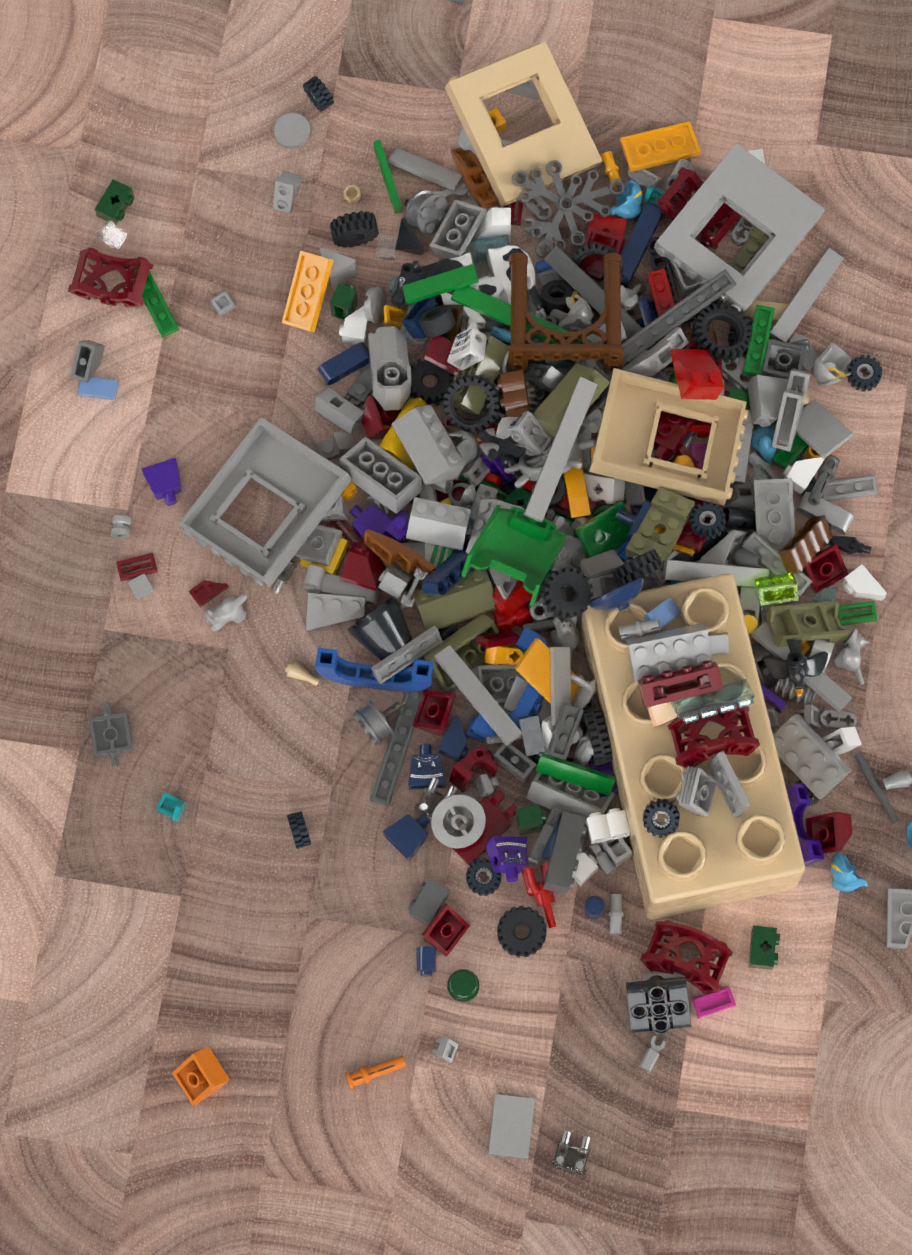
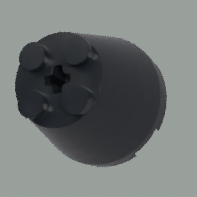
M394 596L355 622L356 626L352 625L347 629L353 638L381 661L413 639L399 603Z

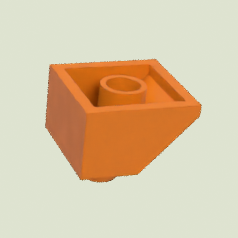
M209 1047L193 1053L172 1072L193 1106L218 1091L230 1080Z

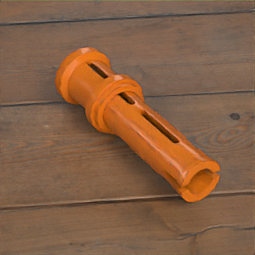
M403 1056L369 1068L363 1066L358 1071L346 1072L345 1076L350 1090H352L354 1086L363 1083L369 1084L371 1079L406 1068ZM394 1064V1066H392V1067H389V1068H386V1069H383V1070L378 1071L379 1069H382V1068H385V1067H388V1066H391V1065Z

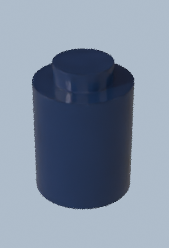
M599 896L589 897L585 902L584 908L586 916L590 919L600 918L604 913L605 903Z
M423 946L416 948V972L420 973V976H432V973L436 972V947Z

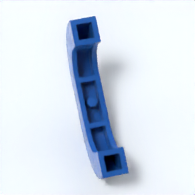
M527 628L523 630L516 643L518 648L524 653L535 638H539L549 648L546 641L539 634ZM528 683L515 709L508 714L520 731L519 717L538 714L544 697L530 683ZM479 713L472 726L474 733L483 738L497 735Z
M318 648L315 668L324 678L344 685L398 692H414L424 690L431 685L434 662L414 659V666L404 668L382 684H379L371 669L374 665L349 662L340 658L337 650Z

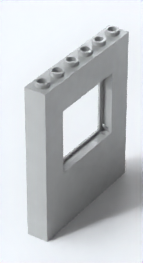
M736 143L656 241L654 248L660 256L671 260L675 267L683 269L688 277L699 281L701 286L726 269L737 285L718 299L731 305L733 311L737 308L739 310L737 313L744 314L819 221L826 209ZM723 203L727 204L769 236V239L741 274L695 240Z
M261 417L180 521L179 525L183 529L182 533L190 539L194 537L197 539L196 543L203 548L209 547L211 549L210 552L216 557H224V561L231 567H234V565L239 567V572L246 577L248 575L252 576L253 581L262 587L264 584L270 588L352 479L346 471ZM251 478L295 506L264 547L220 519Z

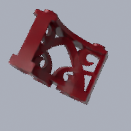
M681 167L678 171V177L663 196L656 200L660 206V211L668 215L672 220L677 217L679 211L690 201L691 197L689 196H692V192L696 193L704 183L695 171ZM685 182L683 190L681 191L679 188ZM675 193L681 197V199L675 198L673 200L676 202V207H674L673 204L669 202L675 195ZM723 203L695 239L699 240L706 248L717 249L718 243L736 221L739 222L742 216ZM728 217L727 220H726L723 224H721V223L719 222V221L723 220L724 218ZM712 224L719 228L714 236L706 233V230L714 232L715 229Z
M94 248L80 251L79 261L68 292L88 300L91 297L100 299L101 303L116 306L117 303H122L125 307L143 306L144 299L141 297L149 270L153 269V264L143 257L134 259L118 258L102 254ZM87 258L96 261V265L88 263L93 271L92 273L84 269ZM117 270L123 276L125 282L117 284L109 292L104 281L99 277ZM82 273H84L87 277L80 283ZM94 281H97L101 284L100 289L94 288L97 285V283Z
M739 703L712 705L693 710L675 718L668 725V729L671 730L677 753L675 758L676 765L694 768L700 763L713 758V754L724 751L725 755H750L760 746V743L753 733L748 714L749 706L740 705ZM738 720H740L742 726H737ZM709 721L725 727L716 739L711 740L708 736L699 734ZM681 733H684V736L688 738L682 740Z
M670 920L657 921L646 953H642L640 961L650 972H664L674 975V972L684 975L686 981L696 986L702 993L719 992L721 986L719 981L728 958L733 954L727 947V944L701 930L684 924L674 923ZM663 935L665 936L664 941L667 944L660 942ZM685 943H693L698 949L701 958H693L688 962L682 961V955L675 947ZM716 957H719L716 965L709 962L715 961ZM710 969L713 970L712 976H710Z

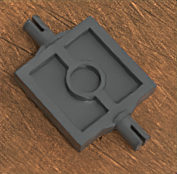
M110 702L102 703L104 714L89 719L94 757L110 756L111 767H115V764L118 767L120 766L118 755L133 751L127 712L111 713Z

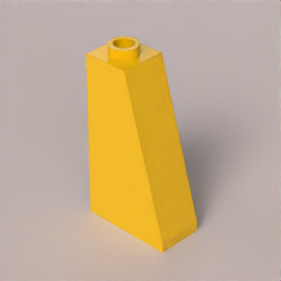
M421 398L408 400L396 420L416 407L426 406V402ZM391 426L379 447L414 471L413 461L393 426Z

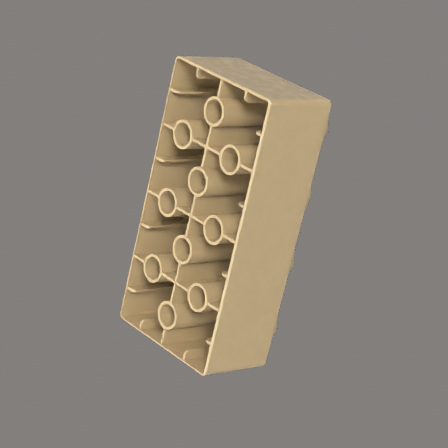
M725 573L643 590L639 592L636 598L629 602L630 607L619 611L618 608L609 611L595 610L588 605V609L582 612L581 634L592 681L596 680L597 688L595 695L597 704L603 714L613 755L611 765L614 777H616L615 782L621 809L625 810L629 824L630 836H628L631 851L633 852V861L647 918L654 920L796 889L805 871V864L733 574ZM669 597L682 613L663 626L661 631L704 623L708 634L728 633L729 653L712 655L713 662L715 661L719 666L723 689L701 694L702 702L706 703L703 704V707L734 703L749 706L748 714L755 738L759 740L760 746L748 756L726 755L751 804L737 818L733 817L717 784L708 817L696 816L679 805L677 794L681 791L683 784L682 775L686 772V767L676 765L675 758L677 753L671 730L668 729V725L674 719L661 725L653 726L648 708H645L642 703L638 682L635 683L632 676L626 638L621 639L622 635L619 633V627L636 624V621L645 622L646 620L643 616ZM694 679L670 686H660L663 688L664 692V689L673 688L695 682L696 684H700V682H698L697 679ZM738 720L737 726H742L740 720ZM709 721L699 734L706 735L711 740L716 739L725 727ZM681 733L682 740L688 738L684 736V733ZM713 758L700 763L696 768L699 767L712 776L708 765ZM657 799H660V801L667 799V802L672 801L673 805L677 806L680 814L678 828L675 829L674 833H670L668 836L663 835L662 838H659V835H656V837L652 836V832L648 833L643 821V813L647 804L650 805L651 801L654 800L656 802ZM658 814V818L656 820L659 822H664L666 817L665 814Z

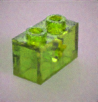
M793 573L755 578L756 597L760 606L799 600L798 584Z

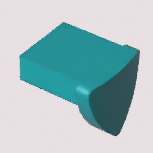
M650 185L647 188L643 205L645 206L649 201L659 206L656 200L661 198L665 191Z
M164 792L156 807V811L177 822L185 810L187 801L180 800Z

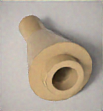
M296 660L294 663L290 661L285 670L288 673L286 677L302 681L306 680L315 686L320 681V679L309 674Z

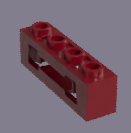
M711 660L703 661L700 665L694 667L686 665L677 671L666 670L657 676L646 675L641 680H637L641 700L645 708L723 689L719 666L715 661L712 662ZM694 679H697L698 682H700V684H696L695 682L673 688L664 689V692L663 688L660 686H670Z

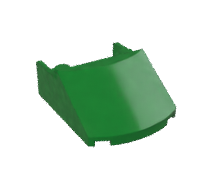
M496 505L467 556L461 576L465 578L471 567L476 570H486L490 567L524 582L525 590L533 594L529 606L533 607L542 591V585L545 584L544 580L551 574L567 535L565 533L562 535L556 530L557 526L545 518L542 522H538L523 515L524 509L511 507L510 510L500 508L501 505Z

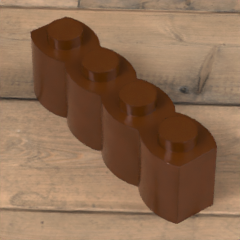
M523 370L501 373L500 378L497 380L499 390H503V397H500L502 409L505 408L506 416H503V418H520L524 412L530 411L525 373ZM512 439L511 442H513L517 446H520L515 440Z
M825 515L814 516L809 519L805 526L800 528L796 535L790 538L787 544L779 550V555L787 573L793 572V574L802 572L806 564L810 563L812 558L820 553L821 549L830 542L829 540H831L833 534Z

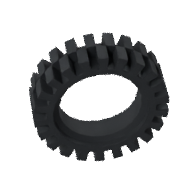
M712 304L711 307L707 306L700 312L692 327V337H695L693 343L698 344L696 347L698 350H707L712 359L717 357L716 362H721L722 359L724 363H728L729 360L733 362L744 354L751 342L752 327L751 325L747 326L749 320H743L745 316L743 313L737 315L739 311L737 308L731 311V305H727L725 309L724 304H719L718 307L716 304ZM714 320L729 323L737 333V342L732 346L716 344L707 334V324Z

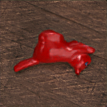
M527 603L511 617L504 613L500 614L496 610L494 611V623L499 632L511 631L515 626L523 629L524 624L533 623Z

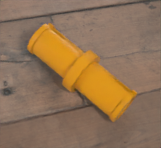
M612 151L602 153L601 158L606 168L604 171L608 175L610 183L614 180H621L618 173L619 167L615 164ZM613 185V190L618 189V187Z

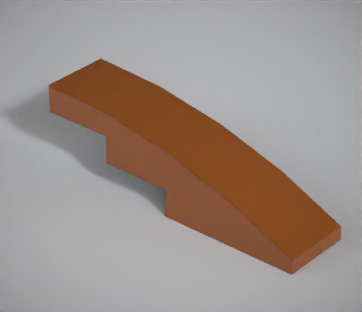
M461 147L451 149L454 162L460 174L463 175L462 178L478 206L484 209L498 206V198L490 189L491 184L484 175L483 167L471 150L465 151Z
M367 529L365 531L363 543L389 566L396 563L408 574L415 571L417 567L423 572H428V575L435 570L433 564L404 544Z

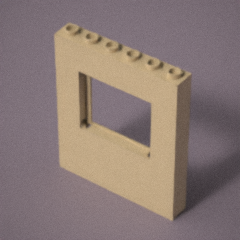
M539 42L533 43L527 50L519 49L510 57H507V55L502 56L493 64L491 62L485 63L479 70L471 69L460 78L454 76L448 80L445 90L501 207L518 201V196L521 192L532 191L525 186L517 187L512 183V175L517 171H524L528 176V180L535 183L530 178V171L534 168H539L542 171L541 177L546 189L554 185L552 176L546 172V165L552 160H557L562 165V170L559 173L561 181L597 167L602 162L600 154L546 42L541 44ZM532 80L553 125L504 146L483 100ZM550 166V170L555 172V167ZM533 171V175L535 177H538V172ZM517 176L516 181L520 183L521 177Z
M614 368L589 472L655 489L662 487L679 495L724 506L726 500L731 498L733 488H730V483H734L736 476L733 468L737 467L739 461L736 453L740 452L742 441L739 438L740 436L743 437L745 425H742V423L746 421L748 410L745 409L747 402L719 395L716 400L681 399L678 384ZM661 411L712 424L702 470L651 457Z

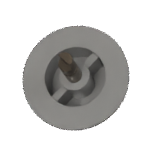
M455 794L443 799L434 809L431 818L432 831L435 837L442 844L451 848H464L476 842L482 835L486 822L484 810L478 801L463 794Z

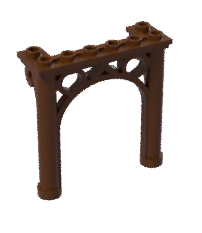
M520 252L511 254L509 256V266L511 267V346H509V369H528V359L535 361L552 359L554 361L604 360L603 370L613 371L614 368L622 370L624 347L621 344L620 267L622 266V256L617 253H608L603 257L604 311L601 317L593 325L574 332H558L541 326L531 317L527 308L528 256ZM526 321L533 328L528 333H526ZM605 321H606V334L604 333V331H602L601 329H599V328L605 323ZM541 334L546 338V340L541 343H536L531 341L530 338L534 335ZM591 334H595L602 340L598 343H590L586 338ZM551 338L559 344H550ZM581 338L582 344H573L575 342H578V339Z

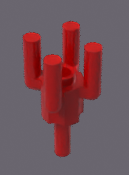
M548 862L540 866L543 881H536L533 867L525 868L522 871V876L527 894L535 897L537 907L543 906L548 927L552 928L556 927L551 903L556 901L553 891L543 889Z

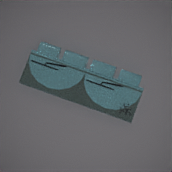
M743 679L725 684L721 690L672 701L671 705L678 718L683 719L686 724L699 720L698 714H700L702 719L717 715V708H719L720 713L737 709L736 703H738L740 708L754 704V693L747 680Z

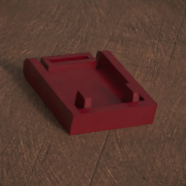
M590 227L583 247L599 244L609 247L617 254H621L625 239ZM599 235L612 239L610 246L597 242ZM601 254L587 256L579 267L582 268L583 266L582 270L588 275L604 279V256Z

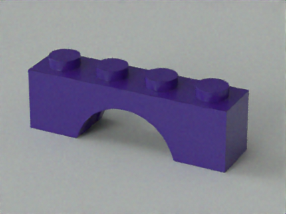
M805 784L787 786L786 790L804 864L808 866L824 860L820 840H815L808 836L803 827V814L811 803L807 786Z

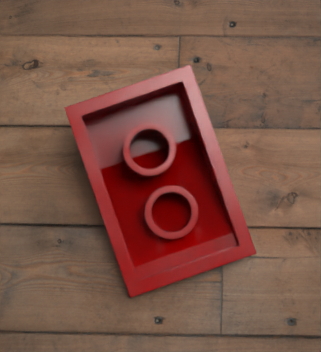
M671 349L670 352L681 399L716 400L724 389L721 371L708 351Z

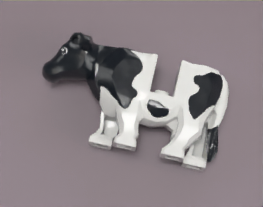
M507 245L497 249H488L487 267L490 277H481L478 283L469 286L511 305V267L509 266V256L517 252L524 253L528 256L527 308L530 314H532L533 310H541L543 302L535 287V271L529 255L518 246ZM470 253L460 257L442 259L439 262L426 266H419L418 260L413 261V264H403L396 290L391 297L393 306L403 309L407 305L403 285L473 264ZM455 290L434 296L435 302L439 305H461L451 300ZM464 306L461 332L466 331V324L468 329L470 323L478 324L480 326L479 329L485 328L483 314Z

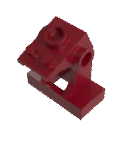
M485 745L474 748L460 763L457 762L453 767L449 782L464 793L469 788L473 776L471 772L474 769H483L495 777L498 763L493 762V755L490 750L487 751Z

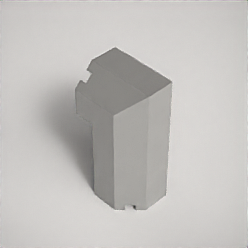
M395 326L379 327L376 329L375 334L372 335V332L368 334L373 396L385 411L400 410L411 394V369L408 359L406 332H399V328Z

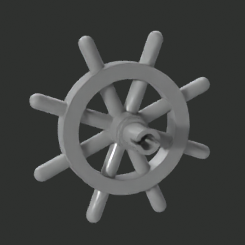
M583 425L580 427L561 474L564 480V473L572 467L577 469L582 467V462L578 461L582 455V450L594 447L596 444L594 439L579 442L577 438L585 431ZM553 438L542 454L529 456L524 453L519 458L518 463L504 469L507 474L521 470L523 476L515 482V487L520 488L528 480H538L553 443Z

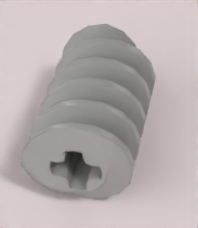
M790 678L779 679L775 688L776 694L782 690L783 697L789 693V700L796 696V703L803 699V706L808 703L811 705L816 695V692L808 685L804 686L803 682V693L800 697H797L794 691V683Z

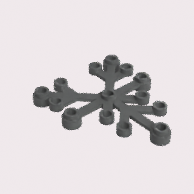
M552 160L546 165V172L552 176L558 195L545 189L541 177L542 171L539 168H534L530 171V178L535 183L528 180V176L524 171L515 172L512 175V183L517 187L525 186L532 190L529 192L523 191L519 194L518 199L521 203H527L530 199L543 196L556 203V208L558 209L551 224L534 227L530 231V235L534 239L546 234L543 241L535 247L536 255L544 258L551 252L550 243L552 238L554 239L553 248L557 246V242L562 244L561 249L565 248V242L562 240L558 229L564 215L571 233L569 237L570 244L574 247L584 244L585 235L578 231L572 212L580 216L582 221L586 223L593 219V213L585 211L576 206V204L583 203L596 210L601 217H606L610 214V208L592 199L608 194L619 195L624 191V183L621 180H614L608 187L590 192L594 181L599 177L596 170H591L586 175L587 180L580 195L573 197L577 187L582 183V179L578 175L571 177L569 181L570 186L565 193L559 175L562 165L557 160ZM550 166L555 167V172L550 170ZM533 171H537L539 176L535 177ZM590 173L595 174V179L590 177ZM517 176L521 177L520 183L516 181ZM573 178L578 179V184L573 183ZM613 185L618 187V191L613 190ZM522 194L527 195V200L522 199ZM562 201L567 203V207L562 206ZM602 208L607 210V214L602 213ZM585 213L590 215L589 220L585 218ZM535 229L539 231L538 236L534 235ZM574 236L578 237V243L574 242ZM540 247L545 249L544 254L539 251Z

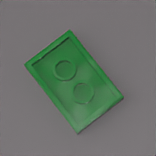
M617 502L576 528L587 558L613 550L626 541L631 525L615 519L620 507L626 510L624 502Z

